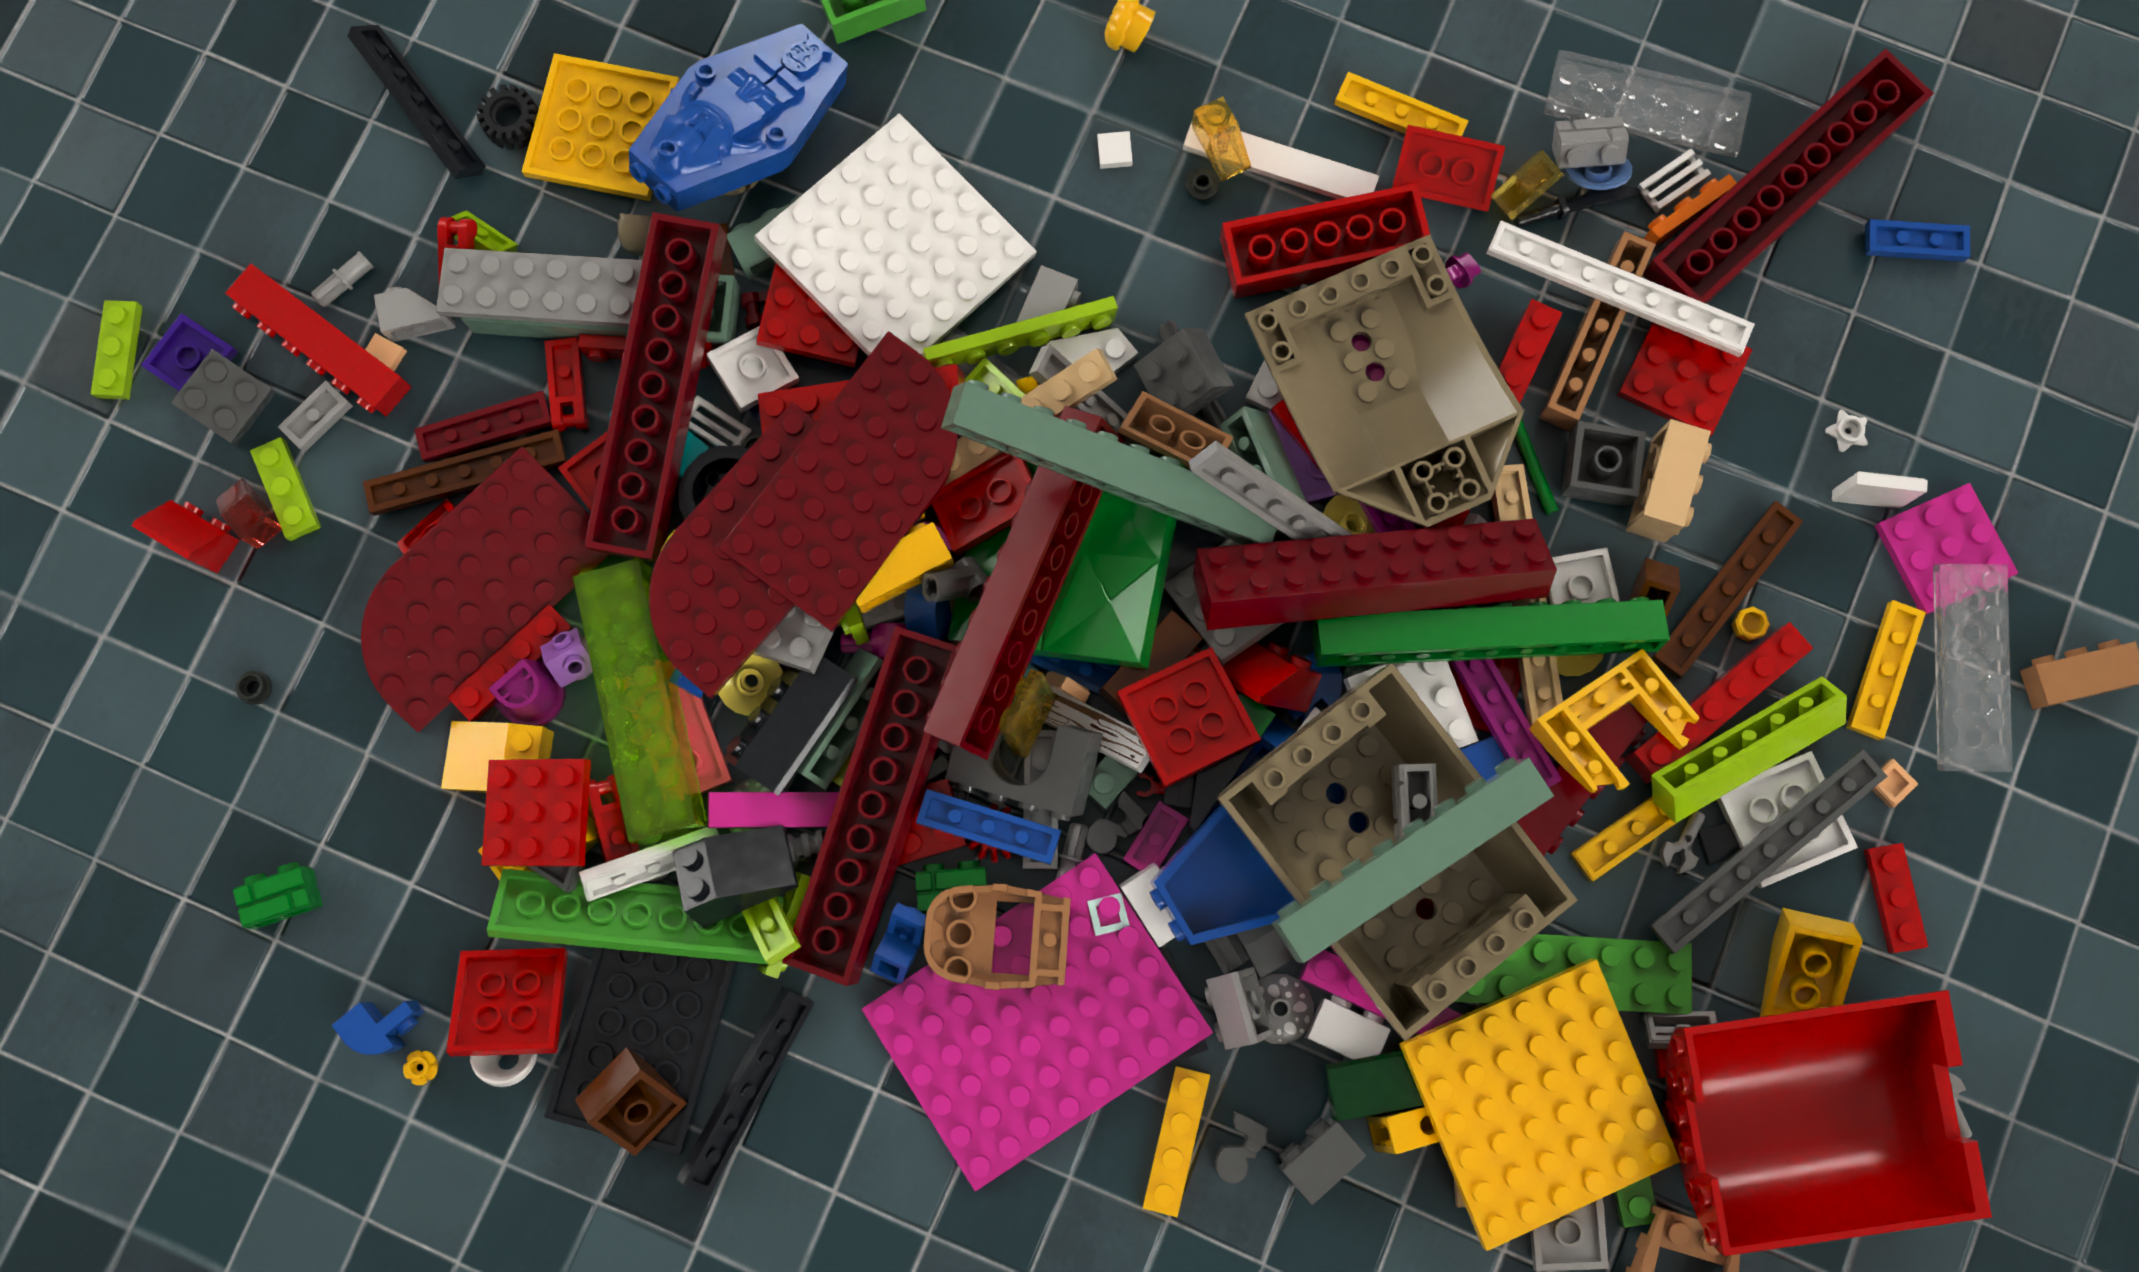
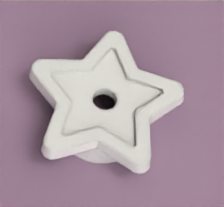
M1840 410L1837 414L1836 424L1825 429L1826 434L1837 440L1840 452L1846 451L1851 445H1868V441L1864 436L1867 418L1865 417L1859 418L1848 415L1844 410ZM1845 429H1849L1851 433L1847 434Z

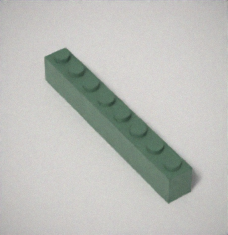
M1513 756L1503 761L1494 768L1497 774L1487 781L1480 777L1464 787L1467 794L1456 801L1452 797L1444 800L1433 808L1436 814L1425 822L1420 817L1409 823L1402 829L1405 835L1395 842H1392L1391 838L1382 841L1371 849L1374 854L1363 863H1361L1360 859L1352 861L1340 870L1343 875L1331 884L1328 879L1322 881L1308 891L1311 895L1310 898L1301 904H1298L1296 900L1292 901L1277 911L1280 918L1272 922V925L1295 961L1305 963L1554 797L1530 758L1516 761Z

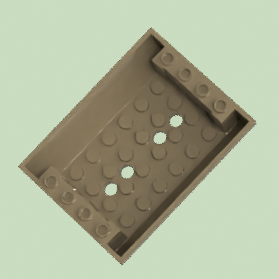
M1391 663L1342 695L1237 777L1217 796V800L1294 900L1301 904L1311 897L1308 891L1326 879L1331 884L1343 875L1340 870L1356 859H1360L1361 863L1374 855L1371 849L1388 838H1391L1392 842L1396 841L1394 840V824L1397 821L1393 819L1391 766L1402 764H1436L1438 804L1450 797L1456 801L1467 794L1464 787L1480 778L1481 775L1395 665ZM1332 783L1340 785L1344 790V798L1339 804L1331 803L1326 796V790ZM1354 812H1359L1366 818V827L1361 833H1356L1349 827L1348 820ZM1515 822L1330 946L1401 1039L1406 1041L1578 900L1520 825ZM1423 898L1428 899L1433 905V913L1426 920L1421 919L1416 913V905Z

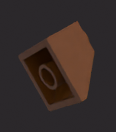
M628 1047L575 1099L588 1124L634 1156L687 1104L648 1062Z

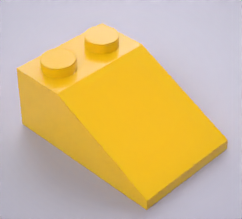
M452 721L441 789L486 793L489 760L550 759L554 732L543 726Z
M1782 908L1772 940L1760 1016L1843 1005L1863 942L1854 923Z

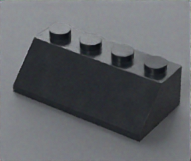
M823 656L815 674L787 666L781 677L775 679L770 684L767 690V697L760 707H756L750 713L747 725L741 734L731 740L724 759L779 796L854 688L858 679Z

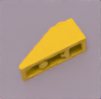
M933 522L928 525L920 523L913 526L908 535L903 537L856 599V603L863 614L921 584V580L926 572L947 569L954 565L953 558Z

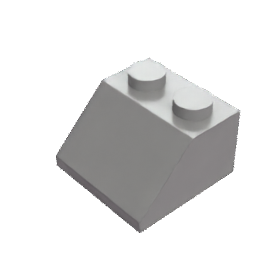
M1254 966L1206 980L1208 987H1205V997L1209 1007H1214L1217 1018L1214 1024L1216 1036L1220 1043L1224 1042L1225 1050L1252 1045L1274 1036Z

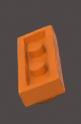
M1730 174L1720 181L1713 178L1699 190L1700 195L1694 199L1687 196L1673 208L1675 212L1670 216L1666 217L1662 214L1647 226L1650 231L1644 239L1656 244L1655 247H1657L1700 217L1737 182Z

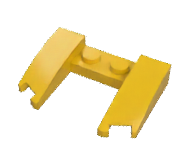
M1642 648L1536 719L1529 730L1571 776L1590 793H1595L1598 790L1597 786L1614 784L1617 790H1622L1630 783L1587 731L1588 729L1630 702L1650 724L1676 748L1681 750L1689 741L1688 738L1681 735L1686 723L1695 724L1699 716Z

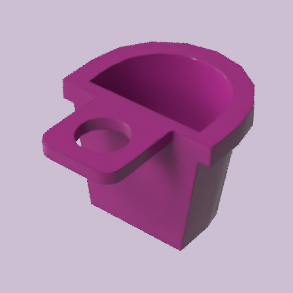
M529 659L519 661L489 688L490 692L497 699L494 705L503 716L514 724L543 726L555 719L562 710L566 698L565 686L563 688L559 686L544 664V661Z

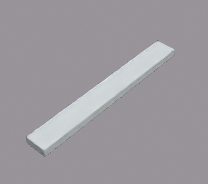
M1500 221L1486 253L1737 357L1743 354L1755 325L1745 319L1504 221Z

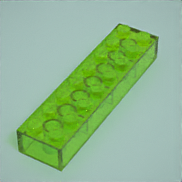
M639 558L573 576L628 841L643 846L706 828L708 823L678 687L669 682L674 672L673 664L658 642L650 617L649 589L652 568Z

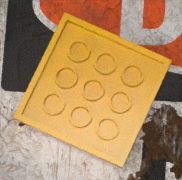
M554 53L521 172L527 178L650 201L653 191L644 182L640 183L635 180L629 171V149L669 96L671 89H674L680 81L679 77Z

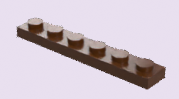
M556 429L363 481L369 513L377 516L473 490L521 446L545 470L561 466L568 461L562 434Z
M1774 501L1669 634L1670 639L1660 651L1655 652L1651 659L1677 679L1682 678L1797 531L1803 520L1779 502Z

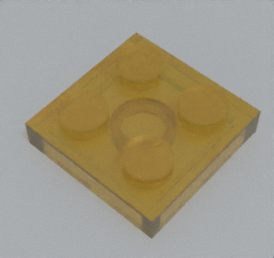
M1030 668L1026 678L1023 677L1019 681L1015 691L1016 697L1011 707L1004 710L999 723V730L1014 754L1027 758L1057 699L1044 674Z

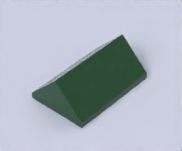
M1402 1050L1325 1065L1331 1118L1337 1122L1424 1105Z

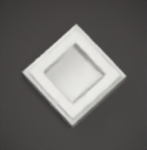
M1130 131L1097 134L1100 169L1132 166Z

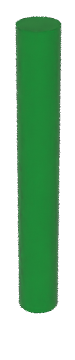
M1521 418L1515 440L1545 514L1550 515L1559 509Z

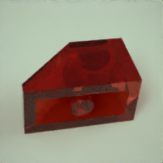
M243 478L216 499L221 516L242 541L257 549L282 530L278 519Z

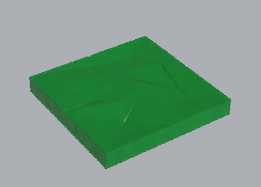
M1026 461L1034 478L1038 465ZM1181 462L1180 466L1186 468ZM1103 491L1033 655L1148 669L1177 519ZM1011 526L966 551L965 557H974L988 577L993 572L997 563V553L1000 547L1005 544ZM965 597L956 598L947 640L955 645L963 641L969 627V617L972 611L977 608L980 600L970 603Z

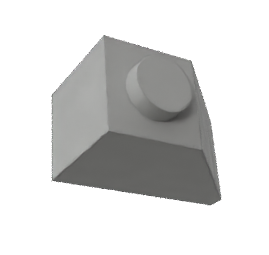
M1041 265L1017 322L1078 306L1082 293L1078 292V279Z
M391 287L386 289L384 293L374 295L380 332L391 342L456 328L455 321L451 317L440 316L436 312V305L408 288Z

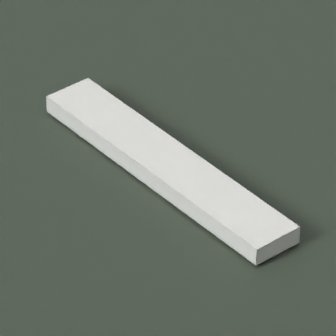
M1193 117L1183 144V150L1334 199L1374 192L1379 179V175L1198 117Z

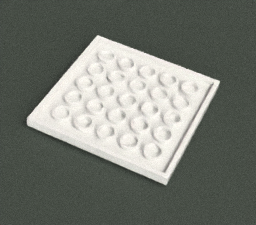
M900 113L754 235L755 242L868 356L888 331L923 356V348L939 343L1031 261L1037 252Z

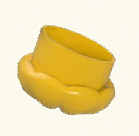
M1118 0L1104 32L1107 46L1114 51L1122 47L1134 53L1147 34L1156 11L1139 4L1141 0Z

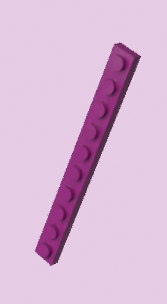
M1358 502L1376 533L1416 529L1413 522ZM1461 606L1444 607V608H1445V609H1458V608L1461 607ZM1492 659L1450 661L1506 760L1513 756L1516 761L1530 758L1548 787L1559 783L1562 778L1542 744L1529 730L1530 723Z

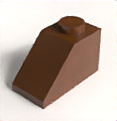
M1645 558L1633 585L1629 601L1637 597L1663 600L1667 618L1680 590L1679 567Z

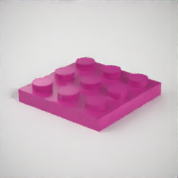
M1970 483L1874 525L1917 608L1926 612V614L2019 574Z

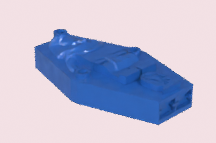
M802 23L699 60L688 68L630 147L629 171L638 182H644L661 203L668 204L676 212H679L783 171L792 164L846 85L848 63Z
M1332 783L1326 790V796L1331 803L1339 804L1344 798V790L1340 785ZM1221 804L1150 881L1154 889L1149 892L1152 900L1160 911L1165 908L1172 919L1168 926L1177 941L1184 940L1188 945L1272 924V922L1280 918L1277 911L1295 901ZM1359 812L1351 814L1348 820L1350 829L1356 833H1361L1365 829L1366 818L1363 814Z

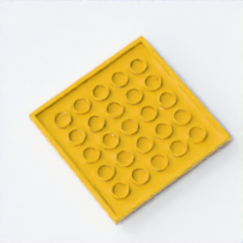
M1588 959L1399 1043L1481 1246L1486 1251L1680 1162L1597 959Z

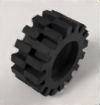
M504 84L499 85L500 91L497 92L493 87L489 90L492 94L490 98L485 94L481 98L485 105L478 103L477 109L480 114H477V119L480 122L479 125L488 138L500 148L506 145L508 150H514L515 143L519 148L525 147L522 141L527 139L530 142L539 110L523 88L519 90L516 85L510 84V90H508ZM509 108L519 109L521 116L515 124L503 127L498 123V118L502 112Z

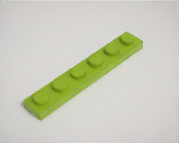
M1114 296L925 347L923 348V357L933 367L960 365L963 363L977 364L984 357L996 354L1006 356L1014 353L1018 348L1028 345L1038 347L1046 344L1053 338L1061 336L1063 338H1071L1082 330L1106 328L1114 322L1118 306Z

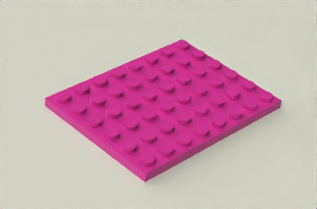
M1096 853L1039 890L1046 895L1071 898L1065 985L1057 986V984L1033 988L1000 990L985 989V987L946 980L936 974L928 964L904 980L903 983L898 984L861 1009L975 1192L1213 1033L1209 1024ZM1122 893L1130 926L1118 931L1095 936L1087 901L1105 897L1100 901L1099 906H1096L1100 926L1104 927L1121 922L1119 915L1120 903L1116 898L1110 897V895ZM1020 903L996 919L993 973L1029 975L1034 904Z

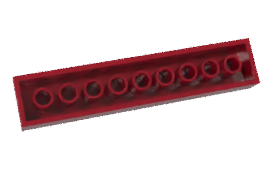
M1885 48L1661 251L1644 270L1643 276L1651 282L1708 304L1918 112L1934 93Z
M652 212L584 547L595 552L656 563L666 541L727 234L720 224Z
M1065 405L1062 414L1057 417L1064 421L1066 419L1081 421L1087 425V430L1095 433L1099 431L1108 432L1116 435L1119 438L1118 442L1122 444L1125 442L1100 416ZM1038 466L1034 478L1026 486L1025 498L1021 508L1012 518L1011 530L1007 540L997 553V563L993 572L983 585V595L980 602L969 617V627L963 641L955 649V659L949 673L941 681L940 693L935 705L927 713L923 732L951 746L988 760L1103 490Z
M1533 518L1199 548L1196 550L1193 580L1207 630L1547 598L1557 568L1537 521Z
M895 626L793 928L801 947L783 958L782 963L845 986L859 983L940 741L923 732L926 725L927 713L935 705L939 696L941 681L949 673L955 659L956 645Z

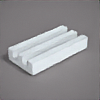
M1692 149L1686 151L1637 186L1641 191L1640 194L1655 213L1670 205L1711 175L1708 168L1706 170L1703 169V162L1700 159L1696 160L1694 158L1695 152ZM1684 163L1689 165L1651 192L1648 190L1649 187ZM1693 171L1697 175L1658 202L1655 199Z
M698 395L695 397L691 417L732 442V445L741 446L742 442L753 434L750 428ZM700 406L741 432L740 435L736 437L696 411L697 408ZM690 421L688 430L714 447L728 446Z

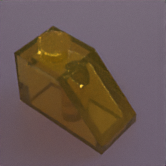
M1222 96L1193 111L1192 129L1221 182L1250 169L1251 163L1239 124L1224 97Z
M1537 150L1513 171L1490 196L1512 221L1564 174L1544 150Z

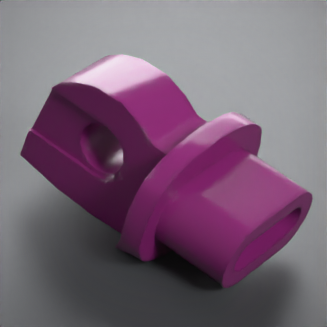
M1467 252L1459 257L1453 255L1446 261L1445 268L1453 285L1458 288L1470 286L1473 278L1481 273L1479 265Z

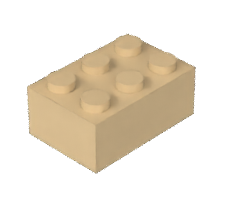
M1670 419L1657 432L1650 443L1641 475L1639 497L1633 503L1625 531L1665 543L1674 535H1678L1684 526H1689L1694 514V507L1690 506L1692 497L1698 494L1703 482V476L1699 475L1701 465L1707 462L1712 450V444L1708 443L1711 431Z

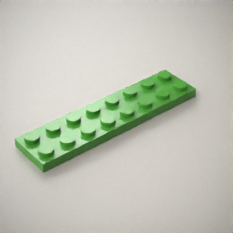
M503 869L487 926L488 937L768 965L742 912L709 926L702 927L684 912L679 886L639 883L587 902L580 878L576 889L567 893L536 872ZM777 896L781 906L783 907L784 897Z
M1536 934L1454 1002L1489 1004L1593 958L1597 959L1618 1011L1689 1014L1692 1013V943L1686 944L1676 954H1671L1661 941Z

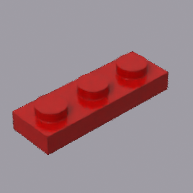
M1903 843L1864 849L1888 953L1929 947Z

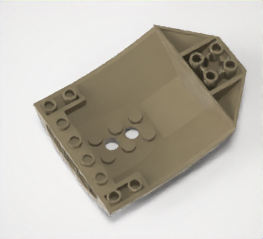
M1430 234L1245 313L1244 316L1277 388L1317 466L1335 493L1426 528L1492 499L1525 409L1522 408L1475 329ZM1356 335L1365 336L1369 341V349L1366 351L1356 350L1352 346V338ZM1372 363L1382 366L1384 369L1383 379L1380 381L1368 379L1365 373L1366 367Z

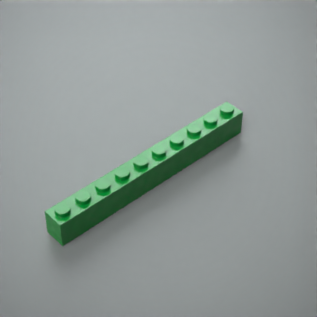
M1637 597L1623 602H1616L1612 598L1601 599L1595 603L1569 600L1556 605H1548L1544 601L1532 602L1527 606H1513L1511 603H1500L1488 608H1479L1478 605H1465L1458 609L1433 608L1420 611L1314 620L1311 628L1316 667L1636 653L1642 648L1645 652H1658L1670 639L1663 600H1650L1648 597Z

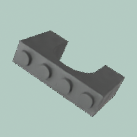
M1006 718L988 760L953 746L945 779L956 782L957 789L976 793L977 789L987 792L986 797L1000 802H1007V798L1019 801V808L1030 811H1038L1039 808L1050 811L1049 816L1052 818L1070 821V817L1084 814L1103 733L1074 725H1058L1048 767L1037 780L1029 784L1022 783L1013 778L1006 771L1002 763L1000 743Z

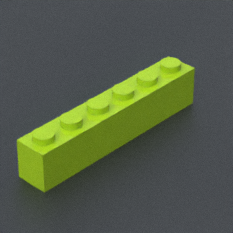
M1823 676L1817 678L1652 774L1653 803L1673 822L1681 821L1846 724L1847 695Z

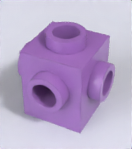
M577 627L568 632L564 631L557 634L550 642L540 646L544 664L561 688L576 680L587 678L593 671L598 669L595 655L599 654L598 649L591 637L587 636L584 638Z

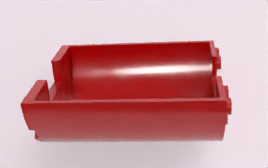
M1949 990L1683 1027L1673 1032L1666 1054L1667 1101L1662 1102V1111L1666 1122L1670 1123L1672 1137L1670 1138L1680 1160L1679 1167L1688 1198L1703 1228L1704 1236L1709 1246H1714L1723 1256L1992 1218L1978 1141L1961 1136L1948 1067L1963 1065Z

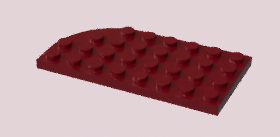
M888 331L719 547L721 552L831 633L855 604L856 599L903 537L907 536L911 528L927 510L951 473L955 461L958 435L941 428L951 395L937 370L916 350Z
M793 402L675 530L661 550L652 573L649 589V608L653 629L658 642L672 664L711 699L717 695L795 607V605L719 550L720 545L817 423Z
M523 446L516 450L390 566L377 582L366 605L361 628V647L368 675L384 701L416 732H420L451 703L447 697L548 604L554 607L609 555L584 547L590 514Z

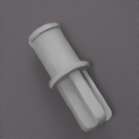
M358 251L355 256L338 270L334 268L332 270L334 273L313 290L311 294L321 306L327 307L348 288L352 290L353 287L351 285L370 269H373L374 266Z
M1078 823L1070 824L1063 853L1058 854L1061 860L1056 879L1084 861L1082 858L1089 827Z

